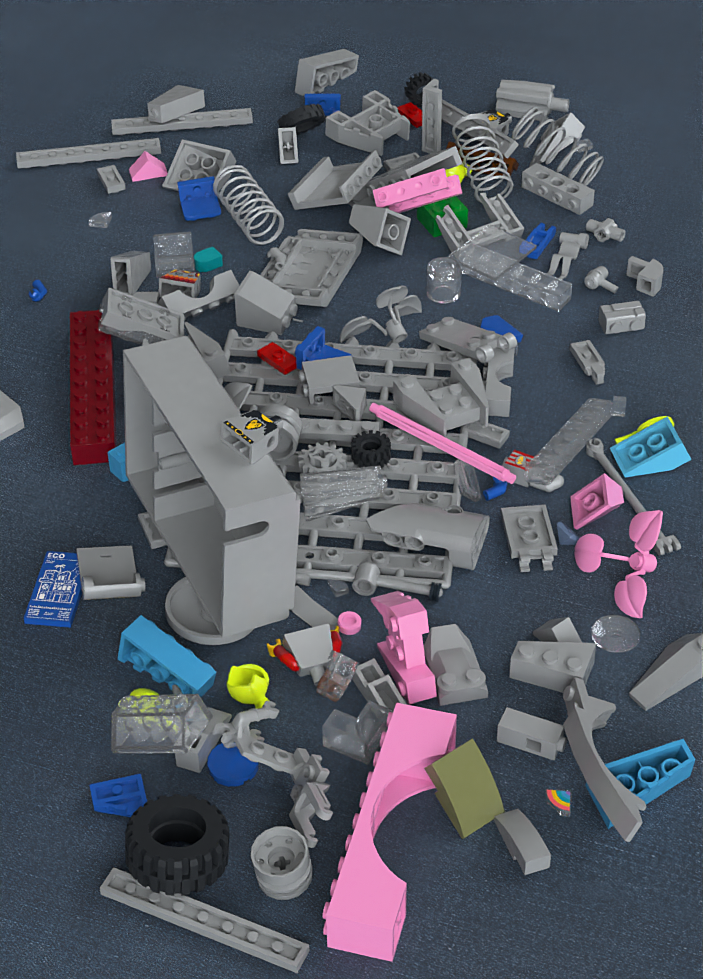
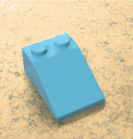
M668 416L610 447L625 478L670 471L692 460Z

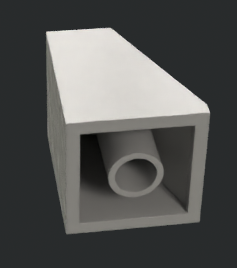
M353 204L349 224L374 246L402 256L411 218L387 208Z
M253 271L248 272L234 294L237 326L268 333L274 331L276 334L282 335L284 330L289 327L292 317L297 314L298 305L295 304V296Z

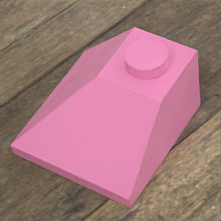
M604 473L570 496L573 526L578 530L618 508L624 503L622 487Z

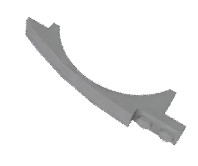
M574 677L563 693L568 718L563 726L571 750L589 788L622 838L630 842L643 823L639 810L644 811L646 809L645 801L628 790L609 771L598 755L592 738V731L606 726V722L610 715L615 712L616 706L613 703L588 696L584 680Z

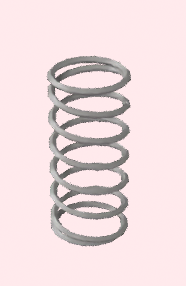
M537 107L529 109L515 126L512 132V139L517 140L521 138L531 127L537 114H540L541 120L539 125L527 137L523 147H529L538 135L541 127L551 122L550 133L539 144L534 152V156L540 155L551 137L556 132L562 130L561 141L548 155L545 164H550L562 145L573 138L572 149L560 162L556 172L559 173L563 170L575 151L585 147L582 159L569 173L568 178L573 179L584 161L595 155L596 159L587 167L579 180V183L587 186L600 170L604 161L603 156L599 157L598 152H591L587 155V144L576 146L577 138L575 135L566 137V129L564 127L555 129V121L553 119L544 121V113L542 111H538ZM530 120L525 129L517 136L522 127Z
M469 114L462 117L453 126L452 135L456 139V146L460 148L459 154L463 158L464 167L467 168L466 174L471 179L470 185L475 189L474 196L476 200L482 203L478 196V191L490 190L500 184L503 179L508 182L505 189L500 193L501 196L509 188L507 194L503 196V199H505L513 190L514 184L510 174L507 172V166L503 161L502 153L499 151L498 142L495 141L496 137L492 131L489 118L482 114ZM469 119H480L487 124L486 127L473 126L467 128L458 136L455 133L456 127ZM473 129L484 130L478 137L467 140L460 139L467 131ZM478 139H484L481 143L475 146L465 147L470 142H473ZM487 140L492 142L490 147H479ZM474 149L470 151L466 156L463 155V150ZM488 149L479 156L469 157L476 151ZM491 150L496 152L494 157L481 158ZM478 159L475 162H473L470 166H468L466 163L467 160ZM491 160L483 166L476 168L473 167L475 164L481 161ZM493 161L500 162L496 168L483 169ZM483 169L474 176L470 174V170ZM495 170L494 172L485 177L476 178L483 172ZM498 171L503 172V176H501V175H499V176H493V175H494L496 172H498ZM501 178L490 187L480 188L487 181ZM474 180H484L477 187L474 185ZM497 195L488 199L495 200L497 199Z
M232 165L219 172L213 183L214 193L226 207L227 211L231 213L238 226L242 228L249 241L255 245H265L277 239L282 233L284 218L248 170L243 166ZM233 172H241L246 175L229 180L222 187L219 194L218 185L224 176ZM239 179L247 180L246 184H240L233 188L227 197L223 196L225 188L231 182ZM245 187L241 193L230 197L237 189ZM248 187H251L250 191L245 192L248 189ZM252 194H257L256 199L249 200ZM248 195L245 200H243L241 203L236 204L240 198ZM235 199L233 204L230 205L229 201ZM258 201L262 202L261 206L254 208ZM254 202L247 210L242 211L246 205ZM241 206L238 212L234 211V208ZM259 210L253 217L248 218L253 212ZM248 212L244 219H240V215ZM267 213L263 221L258 225L250 227L256 217ZM270 213H273L274 217L268 229L259 234H250V230L265 223ZM278 216L279 227L273 237L264 242L252 239V237L257 238L270 231Z

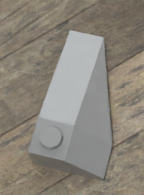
M703 633L686 634L669 644L632 688L629 696L643 710L647 711L703 677Z

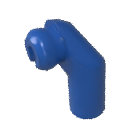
M493 477V487L483 491L484 498L489 501L503 495L506 492L508 482H503Z

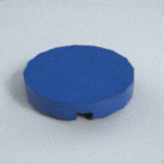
M223 743L212 749L207 763L208 772L214 778V781L228 787L240 786L249 778L250 780L253 779L259 762H252L247 757L242 756L238 747L228 749L224 747Z

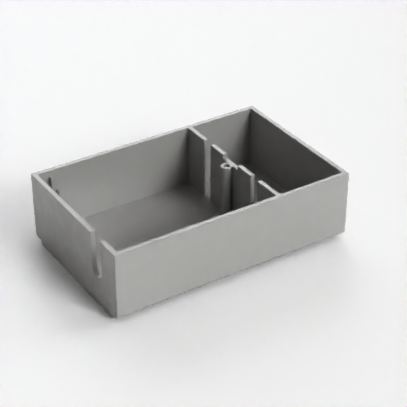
M188 336L123 350L126 477L220 635L224 638L288 618L289 609L294 608L301 499L269 453L251 465L221 441V421L240 415L241 412Z

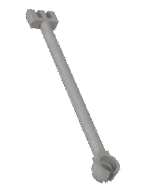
M598 438L590 439L586 444V454L598 460L610 478L622 487L624 497L637 514L646 512L645 508L604 455L602 441ZM660 530L653 549L661 556L665 552H673V549L675 551L680 550L681 545L674 535L665 537Z

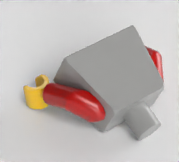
M328 623L284 634L283 646L281 645V640L276 639V645L267 643V648L271 657H277L290 670L296 671L300 677L311 675L314 685H318L327 668L332 669L334 661L339 658L343 643L339 635V626H335V630H330Z

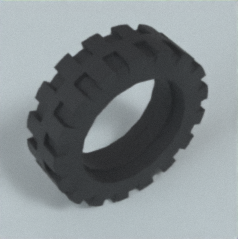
M311 104L310 106L305 105L302 108L299 107L294 111H289L288 114H284L282 118H279L277 123L279 128L296 127V135H299L302 132L305 133L316 126H320L321 123L325 122L326 117L320 104Z

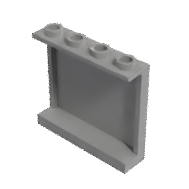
M456 146L410 160L369 180L365 184L366 191L370 199L373 200V190L410 179L411 175L417 177L443 168L445 170L463 163Z
M373 150L361 163L333 166L329 156L323 157L288 193L294 210L349 203L383 166L377 150Z

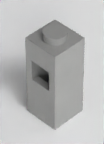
M508 707L498 724L497 742L554 761L558 752H563L565 749L567 738L564 737L563 725Z

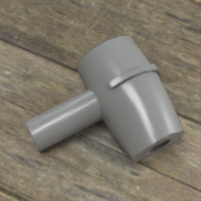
M598 266L591 270L584 280L586 287L592 290L602 286L615 294L619 288L605 280L608 276V270L604 266Z

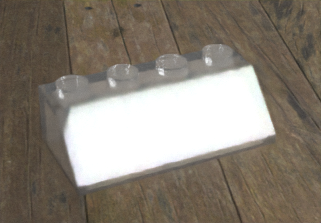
M199 694L128 695L119 701L118 706L112 713L111 750L113 753H187L213 716Z

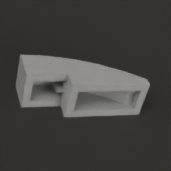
M375 658L353 668L351 673L352 680L366 701L386 723L388 714L394 711L396 703L406 704L389 674L384 675Z
M519 809L494 816L495 819L493 820L513 860L517 859L524 875L550 868L551 854L530 820Z

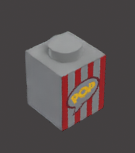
M514 450L509 457L504 459L502 467L516 475L514 483L528 488L533 476L537 475L538 458Z

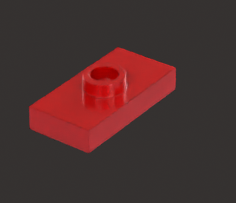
M411 102L397 107L400 115H404L416 128L422 126L421 109Z
M274 342L257 350L259 358L284 375L297 368L296 357Z

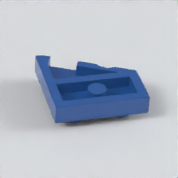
M141 774L89 785L95 812L131 817L140 806L144 807V804L147 802Z

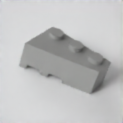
M518 641L511 656L509 678L562 693L571 684L574 677L583 679L586 685L595 661L596 643Z

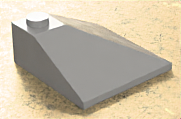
M182 139L162 187L178 191L177 182L212 176L215 179L220 171L235 165L237 161L231 150ZM232 173L227 174L220 180L218 185V192L230 178Z

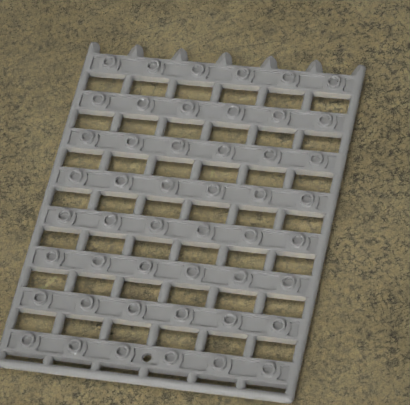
M229 330L223 352L231 373L218 378L221 385L223 382L256 384L254 391L249 392L240 410L249 412L253 410L259 411L264 406L277 404L291 408L298 415L333 417V420L348 418L333 403V396L314 395V404H309L308 397L303 395L302 384L304 383L300 384L299 371H302L296 368L284 375L263 360L261 364L229 362L230 356L258 357L257 350L271 342H274L296 357L295 349L303 341L279 340L278 335L274 331L267 334L265 338L238 337L236 330ZM355 337L349 338L345 344L325 343L327 346L351 354L354 364L385 366L384 373L357 371L360 388H365L366 392L380 393L379 400L366 399V407L362 419L380 422V435L384 433L386 438L389 437L391 450L414 451L413 459L391 458L387 465L384 464L382 468L377 466L376 470H373V467H370L369 470H366L365 466L360 468L358 464H354L351 455H346V469H343L344 474L339 476L365 477L364 486L330 484L325 479H321L320 483L288 480L301 499L300 503L315 504L314 513L300 512L298 535H308L309 539L307 545H298L296 574L310 575L311 579L353 582L358 566L362 563H372L379 568L380 574H385L379 575V577L431 586L432 582H435V585L442 584L441 589L450 588L453 563L449 561V551L447 549L445 550V556L412 554L408 553V549L399 548V552L362 550L364 540L383 541L382 533L372 532L366 522L369 508L385 510L410 503L444 508L449 505L460 506L465 462L458 458L456 463L421 460L422 452L448 453L404 430L383 428L385 420L375 416L374 413L369 411L372 403H376L409 418L401 412L394 401L388 400L389 393H393V381L410 376V374H393V367L426 369L425 376H413L425 392L452 385L450 377L434 376V370L451 371V363L469 358V356L455 351H442L435 342L431 343L427 349L400 348L399 344L393 343L392 340L385 347L359 345ZM470 357L477 366V359ZM264 384L297 387L296 394L262 392ZM465 425L461 426L460 434L447 433L446 438L467 448L469 434L465 429ZM299 439L298 442L306 444H316L318 442L320 445L328 442L330 447L333 444L351 447V442ZM295 451L294 455L286 460L274 461L285 477L286 472L302 473V471H299L298 456L302 455V451ZM374 478L409 481L408 489L373 487ZM418 481L454 484L453 493L417 490ZM324 505L360 508L359 517L323 514ZM318 536L354 539L353 549L316 546ZM168 547L164 560L165 566L180 568ZM311 555L313 558L309 559L306 556Z

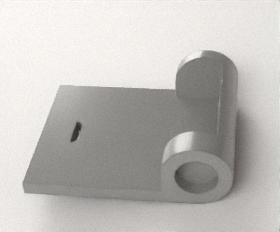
M132 545L76 549L83 600L140 597L141 592H145V578H141L140 574L136 573Z

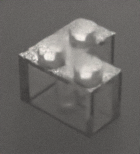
M368 701L357 718L334 709L322 726L323 746L369 764L380 747L382 732H387V717L389 712H392V709Z

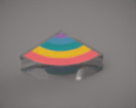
M545 788L547 804L556 809L559 815L570 817L572 791Z

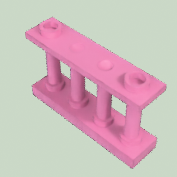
M443 168L375 189L373 194L376 207L383 208L389 206V210L401 213L461 195L462 189L459 176L446 177V172Z

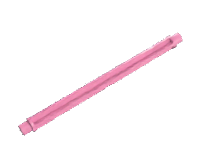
M371 404L369 411L388 423L503 482L506 481L513 484L516 480V475L497 463L383 405Z

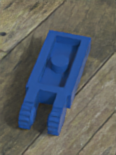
M540 223L521 245L519 255L537 259L555 236L556 227L551 226L548 231H545V224Z

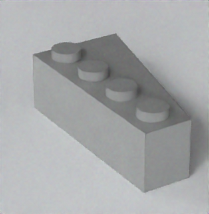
M340 49L299 59L295 93L305 97V94L323 92L324 88L328 85L333 86L338 79L343 80L357 71L359 55L346 49Z

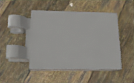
M546 505L501 508V518L511 559H519L520 572H530V559H542L543 570H553V555H557L558 548Z

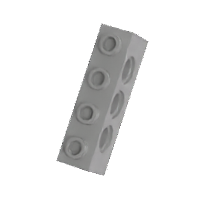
M538 163L533 164L522 172V188L578 215H581L593 206L594 189Z

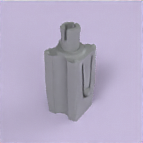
M501 80L500 87L496 91L497 102L495 110L500 114L509 113L511 117L521 118L529 109L537 107L538 111L544 113L545 121L549 119L548 115L551 114L552 110L568 112L570 100L554 97V85L528 81ZM537 114L535 120L540 121L541 115Z

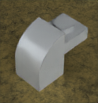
M631 256L628 259L626 276L637 279V291L654 297L662 286L663 266L655 259L647 262Z

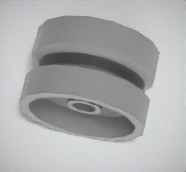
M272 404L264 406L259 410L260 413L268 419L277 415L283 422V428L279 430L278 445L269 454L274 461L286 460L293 456L297 449L303 429L302 420L294 410L284 405Z

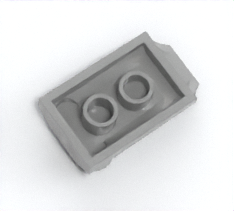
M456 624L432 627L429 630L423 648L426 665L435 676L439 706L488 698L486 676L480 669L470 640Z

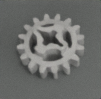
M317 442L315 447L308 445V450L302 449V455L298 456L299 471H302L303 476L308 475L309 480L317 478V482H320L321 479L329 482L330 477L337 479V474L343 475V469H346V453H343L342 448L336 449V444L330 447L328 442H325L324 445H320Z

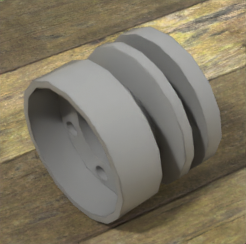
M276 826L265 830L256 838L251 848V860L260 889L267 896L276 900H289L298 897L307 890L312 881L313 867L304 836L290 827Z

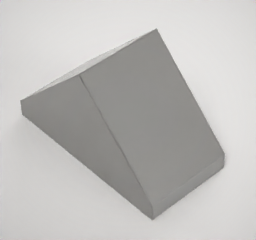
M296 127L278 128L280 164H298Z
M335 385L333 386V403L351 421H361L366 407V389Z
M569 617L551 619L533 631V635L542 642L582 643Z

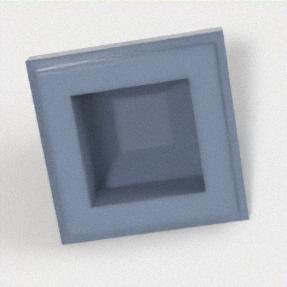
M557 523L559 544L576 545L580 537L564 523Z

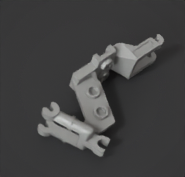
M265 701L262 708H252L248 711L239 712L231 723H217L212 734L223 735L220 741L225 748L238 747L241 755L247 757L250 761L260 762L271 766L276 771H284L290 774L295 783L290 796L295 804L289 813V817L295 829L304 836L307 846L314 848L318 839L314 838L316 832L309 820L314 817L315 813L323 820H330L333 814L329 810L331 805L324 794L331 786L324 783L330 771L327 768H322L320 764L322 760L321 755L311 754L309 756L307 750L303 748H297L294 754L263 743L265 738L260 736L261 731L249 729L250 722H259L262 719H275L279 710L274 708L276 704L272 701Z

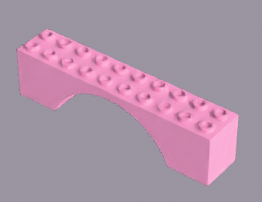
M396 703L394 711L389 712L386 722L388 729L387 732H382L380 739L381 751H376L374 756V772L370 771L367 777V793L362 792L360 798V814L355 813L353 819V835H348L346 840V856H341L339 861L338 873L340 874L338 880L334 879L331 885V902H326L323 909L322 917L326 919L323 935H327V947L393 962L406 918V883L384 864L373 843L374 836L383 819L398 804L422 791L436 788L424 768L455 749L456 714Z

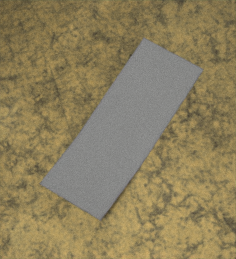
M298 585L295 586L294 608L290 610L311 627L329 623L330 630H335L338 618L315 602Z

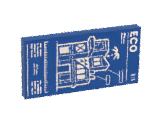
M46 552L24 615L25 624L71 628L82 595L77 553Z

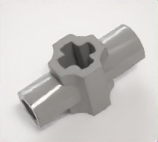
M607 218L602 222L590 219L587 222L586 230L594 233V236L600 242L604 243L609 238L621 242L625 237V230L618 228L613 219Z

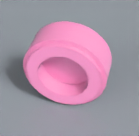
M351 611L341 613L337 621L339 631L346 635L358 633L361 629V617Z

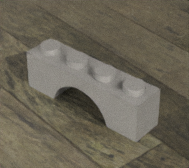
M228 270L212 278L209 283V294L205 297L192 298L177 290L162 296L157 304L184 314L185 321L186 317L191 315L193 317L199 316L203 313V310L208 308L214 310L223 302H227V304L234 302V294L239 288V284L232 270Z
M496 347L493 349L494 358L484 363V366L487 367L483 369L482 381L489 405L488 416L509 417L511 387L502 384L500 380L513 377L515 348L505 352L501 348Z

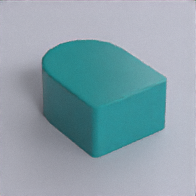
M213 246L197 252L194 255L195 269L199 272H208L223 266L222 254Z

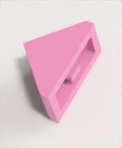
M146 151L129 168L132 182L164 177L168 174L165 164Z

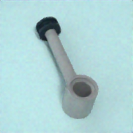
M362 563L358 566L352 584L354 591L363 596L372 595L377 586L428 595L429 601L436 599V602H439L443 594L441 583L435 585V582H432L431 586L379 577L380 570L372 563Z

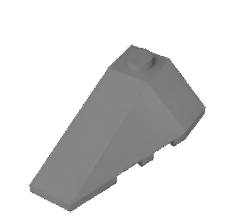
M571 112L555 121V129L564 127L566 129V137L575 135L577 141L582 137L581 133L585 126ZM552 123L548 125L540 138L542 141L550 133ZM562 130L556 132L551 137L540 155L533 156L529 166L535 163L541 164L546 160L551 151L560 143L563 135ZM571 138L566 141L559 151L574 142V139Z

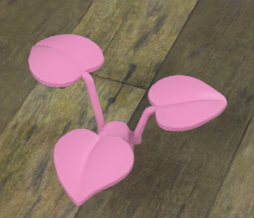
M660 510L641 512L633 517L629 526V536L632 541L636 542L634 547L639 552L632 554L630 557L603 553L604 541L596 534L582 536L575 545V560L577 566L584 572L591 573L597 570L601 563V557L628 561L632 569L636 570V572L626 575V581L618 582L614 591L617 606L622 612L631 617L643 618L647 586L644 579L638 575H645V572H653L657 566L656 557L649 554V550L654 547L659 536L663 511Z

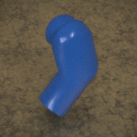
M35 280L32 284L34 292H29V297L32 301L39 302L47 294V289L40 280Z

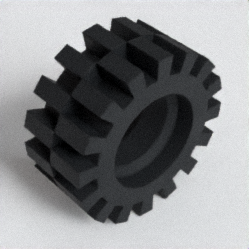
M419 72V76L414 74V78H409L410 82H406L408 87H404V90L406 91V97L411 103L421 107L423 92L416 94L417 90L421 86L427 85L433 79L427 73Z
M369 430L367 434L365 431L362 432V435L358 433L351 442V459L354 460V464H358L360 468L365 466L366 470H369L370 467L376 470L377 466L382 468L384 464L387 465L391 459V442L389 437L386 438L384 433L380 435L379 431L373 433V430Z

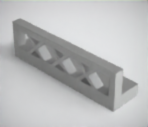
M433 79L423 88L422 151L430 154L441 151L442 90L438 89L439 80Z

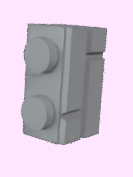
M640 301L600 306L599 323L605 335L637 331L645 327L646 313Z

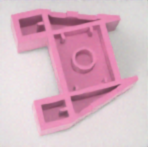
M400 591L371 598V602L383 616V621L389 634L386 636V641L377 643V647L396 683L399 693L409 705L437 697L435 676L425 664L422 634L429 632L427 610L418 599H411L409 595L404 596Z

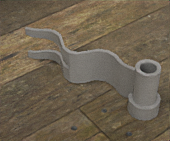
M561 232L559 242L562 244L559 253L553 254L550 269L544 277L554 275L560 259L563 258L562 273L559 279L563 280L569 273L571 260H576L580 248H587L589 234Z

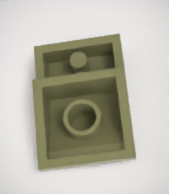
M473 738L424 768L437 789V792L434 794L462 839L495 819L494 816L505 812L494 778Z

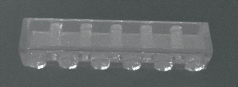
M474 245L469 246L459 255V272L558 312L571 300L572 283Z

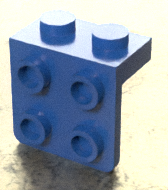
M214 176L177 182L180 204L185 220L195 221L201 218H213L221 215L218 198L213 190Z
M319 326L309 333L306 339L301 344H298L295 349L296 366L300 370H302V362L351 355L325 345V328Z

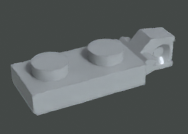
M591 341L571 343L570 351L587 376L591 375L596 385L604 383L605 363Z

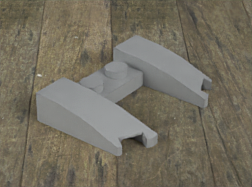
M480 193L479 198L492 223L466 231L449 205L444 207L443 211L446 214L442 218L438 215L436 216L435 220L443 238L457 261L473 256L475 250L502 240L508 243L521 238L524 227L501 194H497V200H492L486 197V193Z

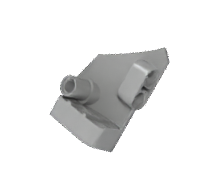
M410 503L378 512L367 518L366 522L372 532L382 533L383 541L390 546L416 551L422 550L425 545L445 548L449 551V561L453 563V567L474 570L488 532L490 517L489 515L463 511L458 505H449L444 508Z

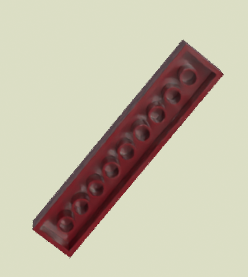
M103 309L70 312V447L73 465L108 463V451L117 447L113 328L101 324Z

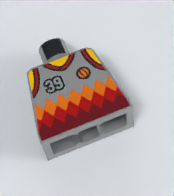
M176 269L159 278V297L180 290L189 297L197 298L200 293L201 274Z

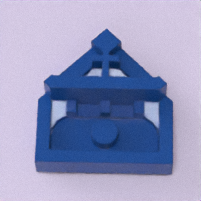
M498 315L485 317L481 321L480 328L494 331L500 335L510 332L515 336L517 342H521L523 338L521 332Z

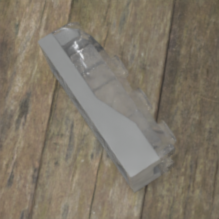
M108 288L99 306V312L103 314L98 324V330L105 334H111L143 346V339L145 338L149 344L184 336V314L115 289Z

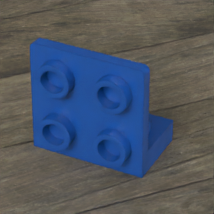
M305 94V105L320 104L325 116H329L338 110L340 111L341 95Z

